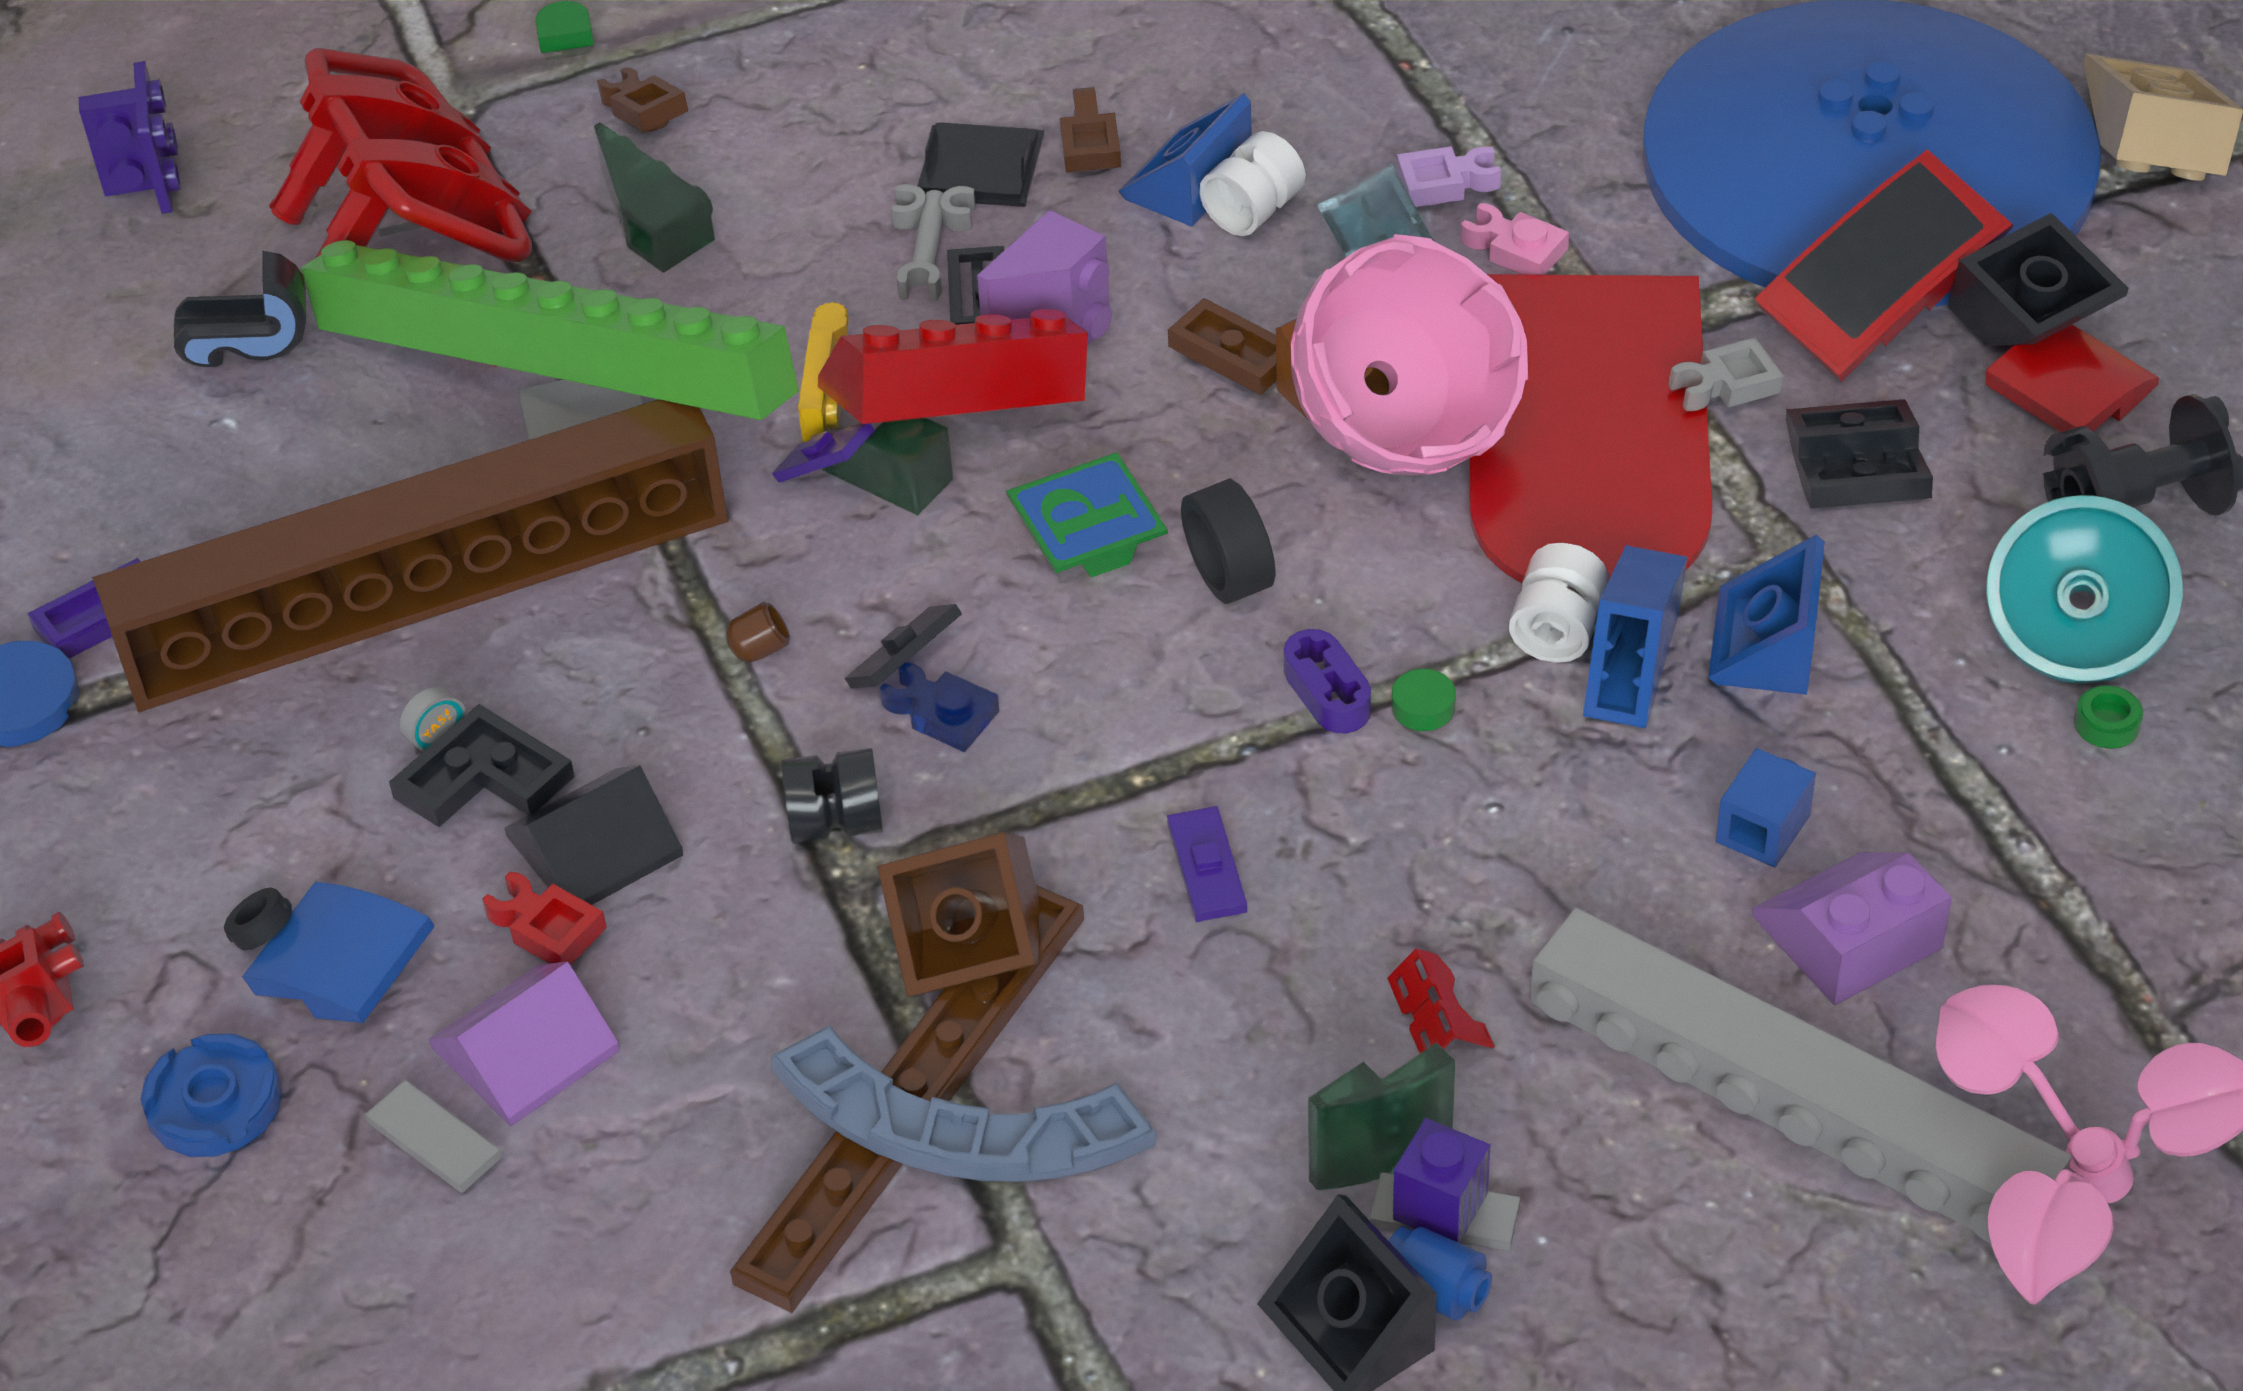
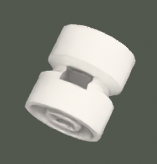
M1261 131L1250 136L1232 153L1230 158L1224 159L1200 182L1199 194L1205 210L1217 225L1233 235L1246 236L1252 234L1276 211V207L1281 208L1305 185L1306 173L1303 162L1296 150L1285 139L1274 133Z
M1554 543L1548 544L1534 553L1530 559L1522 583V591L1517 597L1509 622V632L1514 643L1525 653L1539 660L1559 663L1570 662L1581 657L1586 651L1596 624L1599 600L1609 580V573L1604 563L1593 552L1578 545Z

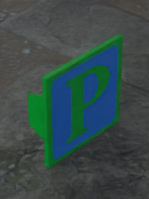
M1117 452L1006 490V495L1055 574L1082 564L1091 578L1129 565L1137 544L1168 534L1167 527Z

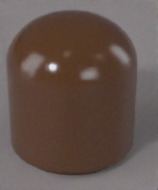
M763 601L729 622L726 629V640L730 650L738 659L753 662L787 646L790 634L776 608L772 604Z

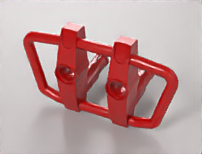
M315 48L306 54L304 61L309 84L301 97L300 104L304 111L309 112L308 118L312 126L289 164L291 171L276 197L269 204V208L272 209V214L278 219L291 225H300L319 188L327 185L338 166L342 176L347 177L346 182L350 190L326 230L328 236L316 257L321 255V250L325 246L337 241L347 240L354 242L355 245L367 247L389 208L396 215L407 221L503 261L521 262L530 256L532 243L523 223L531 213V210L521 201L519 197L520 192L506 179L501 177L487 157L491 146L482 139L479 134L481 130L447 102L426 74L413 65L397 59L324 48ZM330 72L348 75H330Z

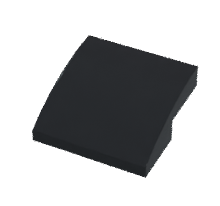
M1906 399L1786 409V423L1801 485L1811 509L1932 498L1933 475L1919 450L1920 426Z

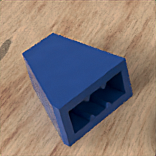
M1625 545L1599 600L1583 710L1584 717L1641 728L1647 727L1679 615L1687 556Z

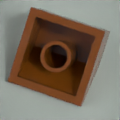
M1002 832L877 866L907 997H914L1038 965L1039 897L1023 836Z

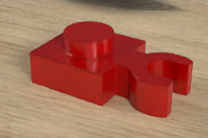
M508 872L505 876L508 893L515 898L508 901H500L489 894L482 898L485 913L490 922L500 927H509L514 944L549 964L569 962L571 965L607 928L602 910L553 883L541 895H538L532 891L528 878L517 872Z

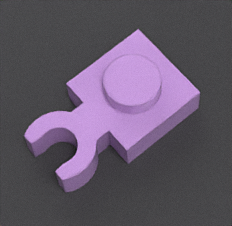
M1452 146L1397 154V174L1408 208L1464 200V189L1466 188L1479 192H1491L1501 188L1500 166H1494L1493 147H1477L1467 152L1465 156L1458 157L1455 156Z

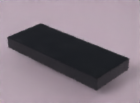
M957 604L930 606L907 626L896 627L881 640L883 645L844 678L849 687H877L962 615Z

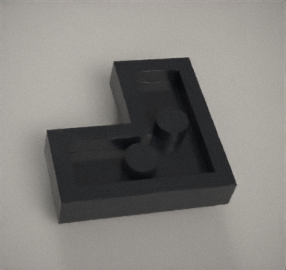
M478 704L391 779L389 784L393 799L440 827L483 788L530 815L539 810L567 785L575 775L572 761Z

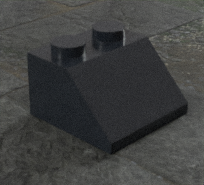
M2050 213L1960 259L1947 307L1985 345H2034L2127 296L2129 287L2055 215Z

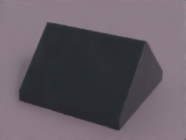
M641 765L616 768L505 827L508 839L547 887L553 883L591 905L683 856L682 846Z
M1338 1194L1257 1305L1334 1391H1373L1435 1351L1437 1293L1346 1195Z

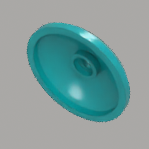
M2080 495L2064 497L2044 503L2023 515L2008 529L1998 543L1989 565L1986 598L1990 618L1998 636L2018 660L2034 671L2052 679L2069 683L2091 684L2123 677L2146 664L2160 651L2177 623L2183 598V580L2179 561L2172 545L2153 521L2138 510L2119 501L2105 497ZM2084 591L2092 596L2094 603L2087 609H2078L2071 604L2069 598L2075 592Z

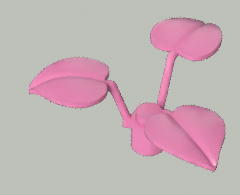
M1982 985L1966 989L1951 996L1940 1008L1936 1035V1052L1944 1073L1959 1088L1970 1093L1988 1095L2009 1089L2019 1080L2022 1072H2024L2031 1079L2069 1142L2066 1152L2072 1155L2069 1166L2071 1171L2067 1169L2061 1170L2057 1174L2055 1181L2037 1171H2022L2013 1175L2001 1185L1989 1207L1988 1231L1997 1261L2016 1291L2028 1303L2035 1305L2058 1285L2086 1270L2106 1249L2114 1229L2113 1215L2108 1204L2122 1199L2133 1185L2134 1174L2129 1159L2140 1155L2138 1142L2144 1127L2148 1123L2152 1141L2157 1149L2165 1154L2180 1157L2196 1156L2212 1151L2243 1131V1061L2223 1049L2204 1043H2185L2167 1048L2157 1054L2144 1067L2139 1076L2137 1084L2138 1093L2147 1108L2139 1110L2133 1115L2125 1139L2121 1140L2116 1133L2103 1127H2088L2079 1130L2042 1071L2034 1063L2052 1052L2058 1044V1029L2048 1007L2040 999L2021 989L2004 985Z

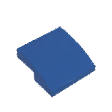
M315 882L294 908L290 919L283 929L267 943L243 974L242 978L254 995L303 1000L315 1018L364 1023L435 925L428 916L391 899L352 887Z

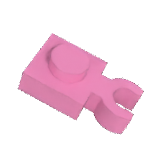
M1480 203L1477 206L1476 224L1467 220L1461 223V242L1473 249L1490 248V262L1519 274L1545 275L1568 250L1569 232L1522 212H1519L1510 221L1503 218L1498 208Z

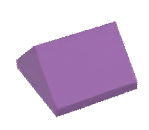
M569 962L535 966L429 1038L431 1048L510 1127L620 1051L617 1039Z

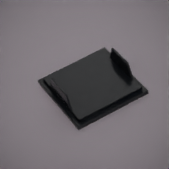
M944 122L935 123V125H932L925 148V161L917 186L925 194L930 190H938L944 193L953 187L968 186L974 188L976 204L1025 207L1044 137V130Z

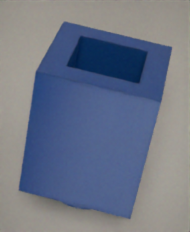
M1756 748L1720 799L1716 843L1776 868L1810 817L1816 773L1799 766L1789 759L1779 758Z

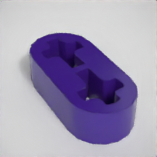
M1306 629L1290 636L1284 646V674L1288 683L1317 723L1331 732L1345 734L1357 731L1365 726L1371 714V687L1368 680L1339 641L1330 633L1320 629ZM1323 661V669L1319 670L1315 663ZM1335 691L1340 699L1332 700V692Z

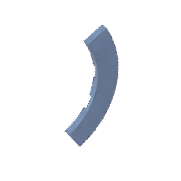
M831 1026L771 1056V1070L789 1092L817 1118L837 1132L879 1155L910 1167L945 1176L980 1181L1010 1182L1055 1179L1093 1171L1123 1161L1155 1146L1157 1132L1118 1083L1068 1102L1034 1107V1113L989 1114L990 1108L963 1105L932 1097L930 1102L894 1086L892 1078L864 1061L840 1038Z

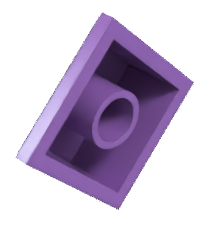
M1048 210L977 275L981 315H1003L1013 320L1030 318L1031 312L1039 309L1059 310L1066 313L1068 319L1088 332L1087 345L1093 339L1100 338L1107 330L1112 317L1109 304V266L1107 264L1106 236Z
M1859 852L1753 907L1752 916L1835 1006L1942 949L1952 897L1910 853Z

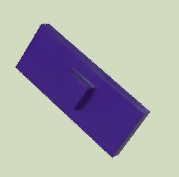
M859 423L833 433L825 431L816 434L809 441L798 444L775 469L772 475L780 483L849 460L875 429L870 423Z
M1218 806L1167 815V825L1195 922L1248 913L1247 901Z

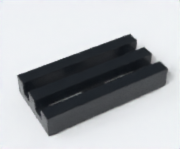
M1004 246L947 250L950 322H953L955 325L975 323V318L981 315L977 275L983 270L982 261H993L1004 251ZM971 262L973 316H962L960 263Z

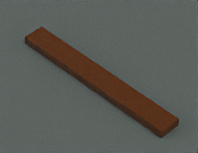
M1036 885L1039 897L1038 965L945 988L881 1072L893 1079L894 1086L909 1094L930 1102L932 1097L950 1101L1084 921L1083 905ZM836 1131L732 1267L730 1273L733 1285L793 1313L903 1164L879 1155Z

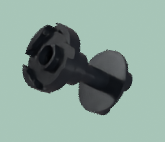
M2196 394L2179 398L2171 411L2169 423L2170 445L2149 452H2145L2139 445L2134 443L2109 450L2097 433L2085 426H2078L2052 434L2046 441L2043 456H2054V470L2043 473L2044 488L2048 502L2070 496H2098L2116 500L2134 508L2152 502L2155 497L2156 488L2180 481L2186 493L2198 508L2214 516L2227 513L2234 506L2237 493L2243 490V456L2236 453L2228 430L2229 415L2224 402L2217 396L2204 399Z

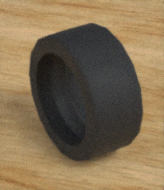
M1229 478L1182 498L1181 519L1189 550L1205 584L1218 600L1224 604H1229L1274 585L1276 577L1275 559L1269 536L1253 501L1239 483Z

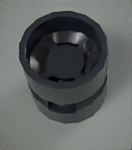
M872 748L837 752L832 763L825 764L818 755L781 760L792 844L828 839L834 828H840L847 837L883 832ZM835 793V798H827L829 794Z

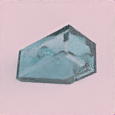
M1393 165L1358 178L1317 204L1344 255L1347 257L1360 248L1392 238L1394 234L1432 238V241H1434Z

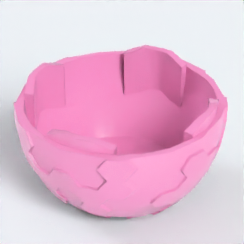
M1394 234L1392 238L1356 250L1331 269H1326L1317 278L1303 301L1295 322L1291 339V373L1301 408L1311 425L1330 445L1352 458L1351 461L1382 473L1429 475L1447 471L1475 455L1480 456L1505 434V428L1522 398L1525 381L1528 380L1527 339L1521 319L1501 284H1497L1468 258L1432 241V238ZM1366 368H1377L1386 375L1389 381L1387 395H1377L1367 387L1364 380Z

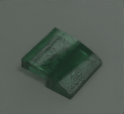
M1435 1043L1383 1079L1363 1061L1309 1097V1182L1317 1190H1327L1378 1180L1381 1172L1394 1174L1395 1167L1425 1118L1453 1129L1455 1060L1438 1043Z

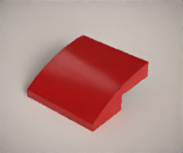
M2073 324L2034 345L2013 346L1985 370L1986 385L2059 432L2078 426H2085L2094 432L2110 416L2120 422L2159 385L2158 376Z

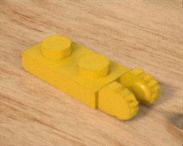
M825 302V304L815 308V312H813L798 403L803 443L809 441L816 434L825 431L830 433V429L840 428L841 406L818 388V375L839 338L848 334V311L839 302Z

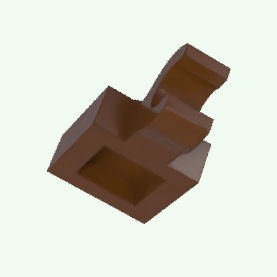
M1095 87L1073 89L1074 116L1060 118L1065 171L1076 172L1121 167V152L1115 112L1098 114Z

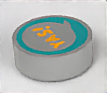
M442 687L427 688L416 694L405 706L400 719V729L403 736L418 750L424 752L466 715V709L463 703L447 689Z

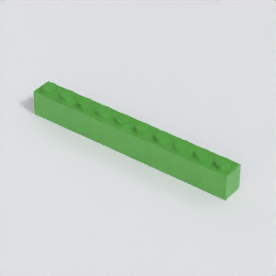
M347 240L337 241L325 246L321 250L320 256L301 267L317 326L320 330L757 420L764 419L799 392L785 326L757 321L752 316L734 317L710 312L704 307L687 308L665 304L657 298L639 299L618 295L613 290H591L575 287L566 281L549 282L528 278L523 273L506 274L485 270L476 264L459 265L440 261L437 257L433 256L416 257L400 254L391 248L374 249L358 246L354 242Z

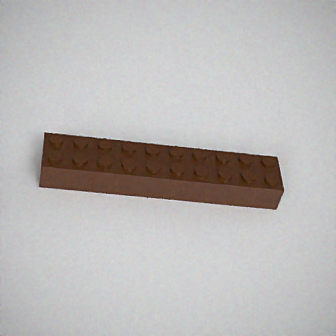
M657 399L92 578L139 713L728 522L715 438L699 407Z

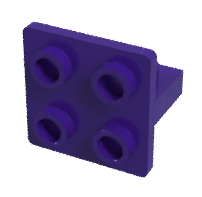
M145 61L134 62L135 88L78 97L79 113L105 197L154 189L161 214L173 212L172 192L181 190L176 160L174 157L169 158V156L178 155L176 134L173 123H165L163 115L160 114L166 112V101L160 79L150 80Z

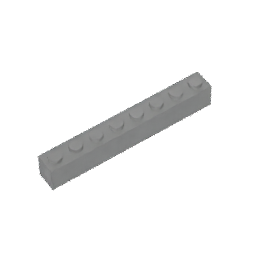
M1576 907L1533 960L1531 1003L1540 1007L1551 1018L1558 1021H1567L1600 1038L1611 1049L1627 1052L1660 1069L1668 1078L1679 1083H1688L1719 1099L1730 1110L1739 1114H1748L1781 1131L1794 1143L1810 1146L1840 1161L1858 1176L1875 1179L1908 1196L1917 1206L1928 1211H1937L1972 1229L1980 1238L1991 1243L1988 1231L1989 1207L1995 1193L2003 1183L2022 1171H2037L2055 1181L2057 1174L2061 1170H2069L2072 1159L2071 1154Z

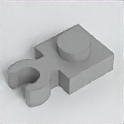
M1754 337L1703 351L1700 364L1683 362L1673 366L1668 387L1671 390L1689 387L1685 391L1682 406L1686 411H1696L1706 407L1711 398L1720 396L1727 407H1732L1779 394L1784 375Z

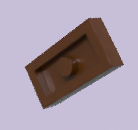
M1203 298L1168 329V347L1259 395H1262L1276 382V335L1206 298Z

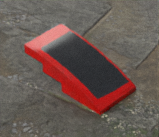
M1927 149L1842 216L1783 270L1754 300L1756 305L1842 382L1880 343L1886 347L1924 308L1930 311L1952 289L1960 259L2003 238L2013 228V224Z

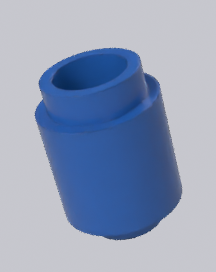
M1402 1226L1393 1233L1389 1242L1437 1293V1313L1457 1321L1468 1311L1475 1313L1481 1308L1488 1296L1492 1283V1274L1486 1271V1256L1483 1253L1424 1227H1418L1413 1231Z

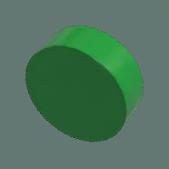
M1415 669L1402 674L1393 684L1392 713L1400 724L1409 729L1431 731L1441 728L1452 719L1455 713V686L1441 672L1432 669Z
M2108 685L2097 686L2085 691L2080 696L2074 725L2078 734L2092 745L2108 749L2121 748L2129 745L2137 738L2143 718V708L2140 701L2125 689Z

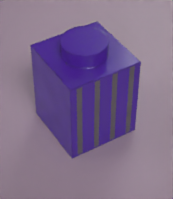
M1425 1118L1394 1169L1393 1220L1414 1229L1418 1227L1427 1228L1460 1243L1488 1194L1491 1144Z

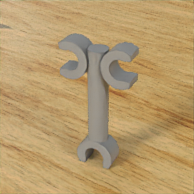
M903 184L896 186L897 205H892L891 209L893 227L898 229L918 227L912 262L903 265L897 272L900 299L907 300L909 290L913 286L922 284L929 287L930 300L937 301L941 296L942 288L940 272L934 263L942 222L948 229L954 231L971 230V210H975L976 206L974 188L957 186L950 188L944 193L938 190H930L925 194L920 187L915 185Z

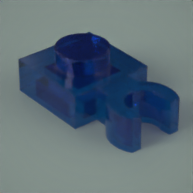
M905 662L898 668L900 684L908 688L896 689L885 683L880 687L882 706L886 710L899 715L910 714L912 729L964 753L1000 712L998 694L946 671L934 683L926 679L922 668L913 663Z

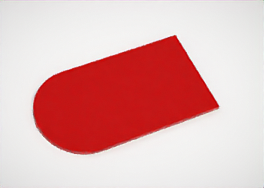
M1487 274L1497 284L1502 285L1521 319L1527 339L1528 380L1525 381L1522 398L1505 428V434L1480 456L1475 455L1469 458L1470 522L1474 536L1485 555L1500 570L1520 583H1523L1530 559L1538 549L1554 543L1578 545L1593 552L1604 563L1609 573V579L1625 545L1687 556V570L1704 549L1709 538L1712 523L1707 406L1696 411H1686L1682 405L1685 391L1689 387L1671 390L1668 387V382L1673 366L1683 362L1701 363L1703 340L1699 276Z

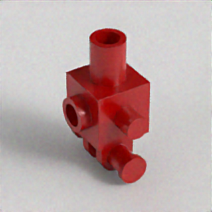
M61 912L53 914L51 920L35 929L29 925L17 929L15 937L8 941H5L3 938L0 939V1024L13 1042L23 1047H34L42 1044L50 1036L51 1027L58 1023L64 1014L74 1010L69 974L84 967V961L77 948L72 944L76 940L75 934ZM63 943L68 944L53 953L51 951Z

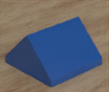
M1243 93L1179 128L1119 190V193L1129 202L1192 227L1207 212L1199 194L1200 182L1224 159L1230 158L1232 153L1252 136L1251 101Z
M1817 534L1720 586L1708 678L1716 685L1807 695L1825 541Z

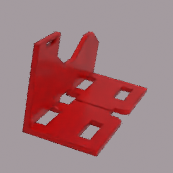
M1415 948L1387 977L1402 1014L1408 1015L1411 1012L1414 1021L1410 1024L1409 1030L1425 1066H1428L1454 1039L1492 1049L1495 1047L1485 1023L1473 1020L1458 1003L1453 992L1454 975L1437 954ZM1419 958L1428 976L1424 981L1415 963ZM1401 977L1409 993L1406 997L1398 983ZM1431 987H1435L1439 999L1434 1004L1428 993ZM1441 1010H1443L1450 1026L1447 1032L1438 1015ZM1424 1030L1432 1046L1429 1051L1421 1035Z

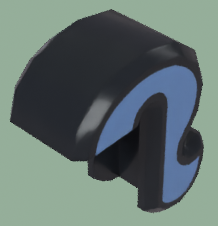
M262 251L263 295L186 297L177 306L174 314V349L176 354L183 361L198 367H217L222 365L223 350H228L249 360H271L289 354L303 340L306 324V287L303 275L297 265L282 254Z

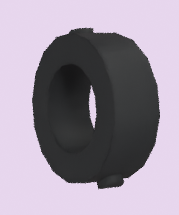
M272 887L264 888L251 894L241 901L227 917L224 924L227 938L244 951L252 950L265 944L283 929L292 913V904L277 889Z

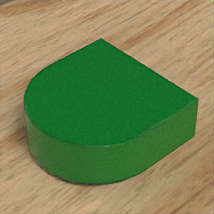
M573 1L554 2L543 7L536 15V28L541 53L594 45L589 13L582 4Z

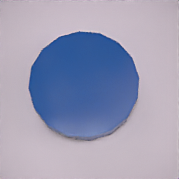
M12 641L0 645V747H16L38 741L59 729L69 718L67 710L72 706L73 701L77 704L80 690L72 662L59 648L40 641Z
M206 1034L190 1039L192 1046L183 1048L178 1053L173 1048L161 1056L145 1077L140 1100L151 1133L169 1150L189 1157H216L243 1148L264 1133L278 1113L282 1087L274 1062L268 1058L267 1052L256 1041L236 1034Z

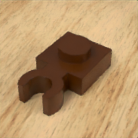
M625 67L620 70L623 81L617 83H610L605 79L597 81L602 103L612 107L615 117L643 133L659 130L665 127L669 120L688 112L685 92L655 75L640 81L636 70Z

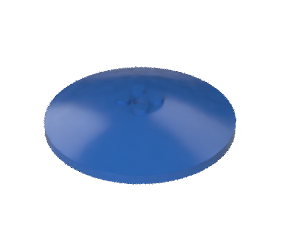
M1821 0L1793 4L1743 18L1719 29L1685 52L1666 72L1656 87L1649 103L1643 137V163L1646 179L1656 203L1667 220L1684 239L1710 260L1735 275L1764 288L1842 216L1927 149L2013 224V228L2005 236L2050 213L2055 215L2076 236L2090 213L2096 195L2101 154L2095 123L2084 100L2062 73L2036 51L2017 39L1968 17L1937 8L1887 0ZM1952 289L1934 307L1948 305Z

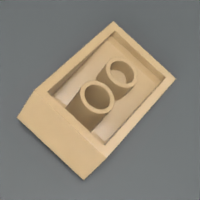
M2086 54L2083 65L2100 146L2117 160V166L2135 172H2150L2151 165L2170 167L2171 174L2197 181L2204 180L2206 173L2226 176L2243 115V108L2194 70Z

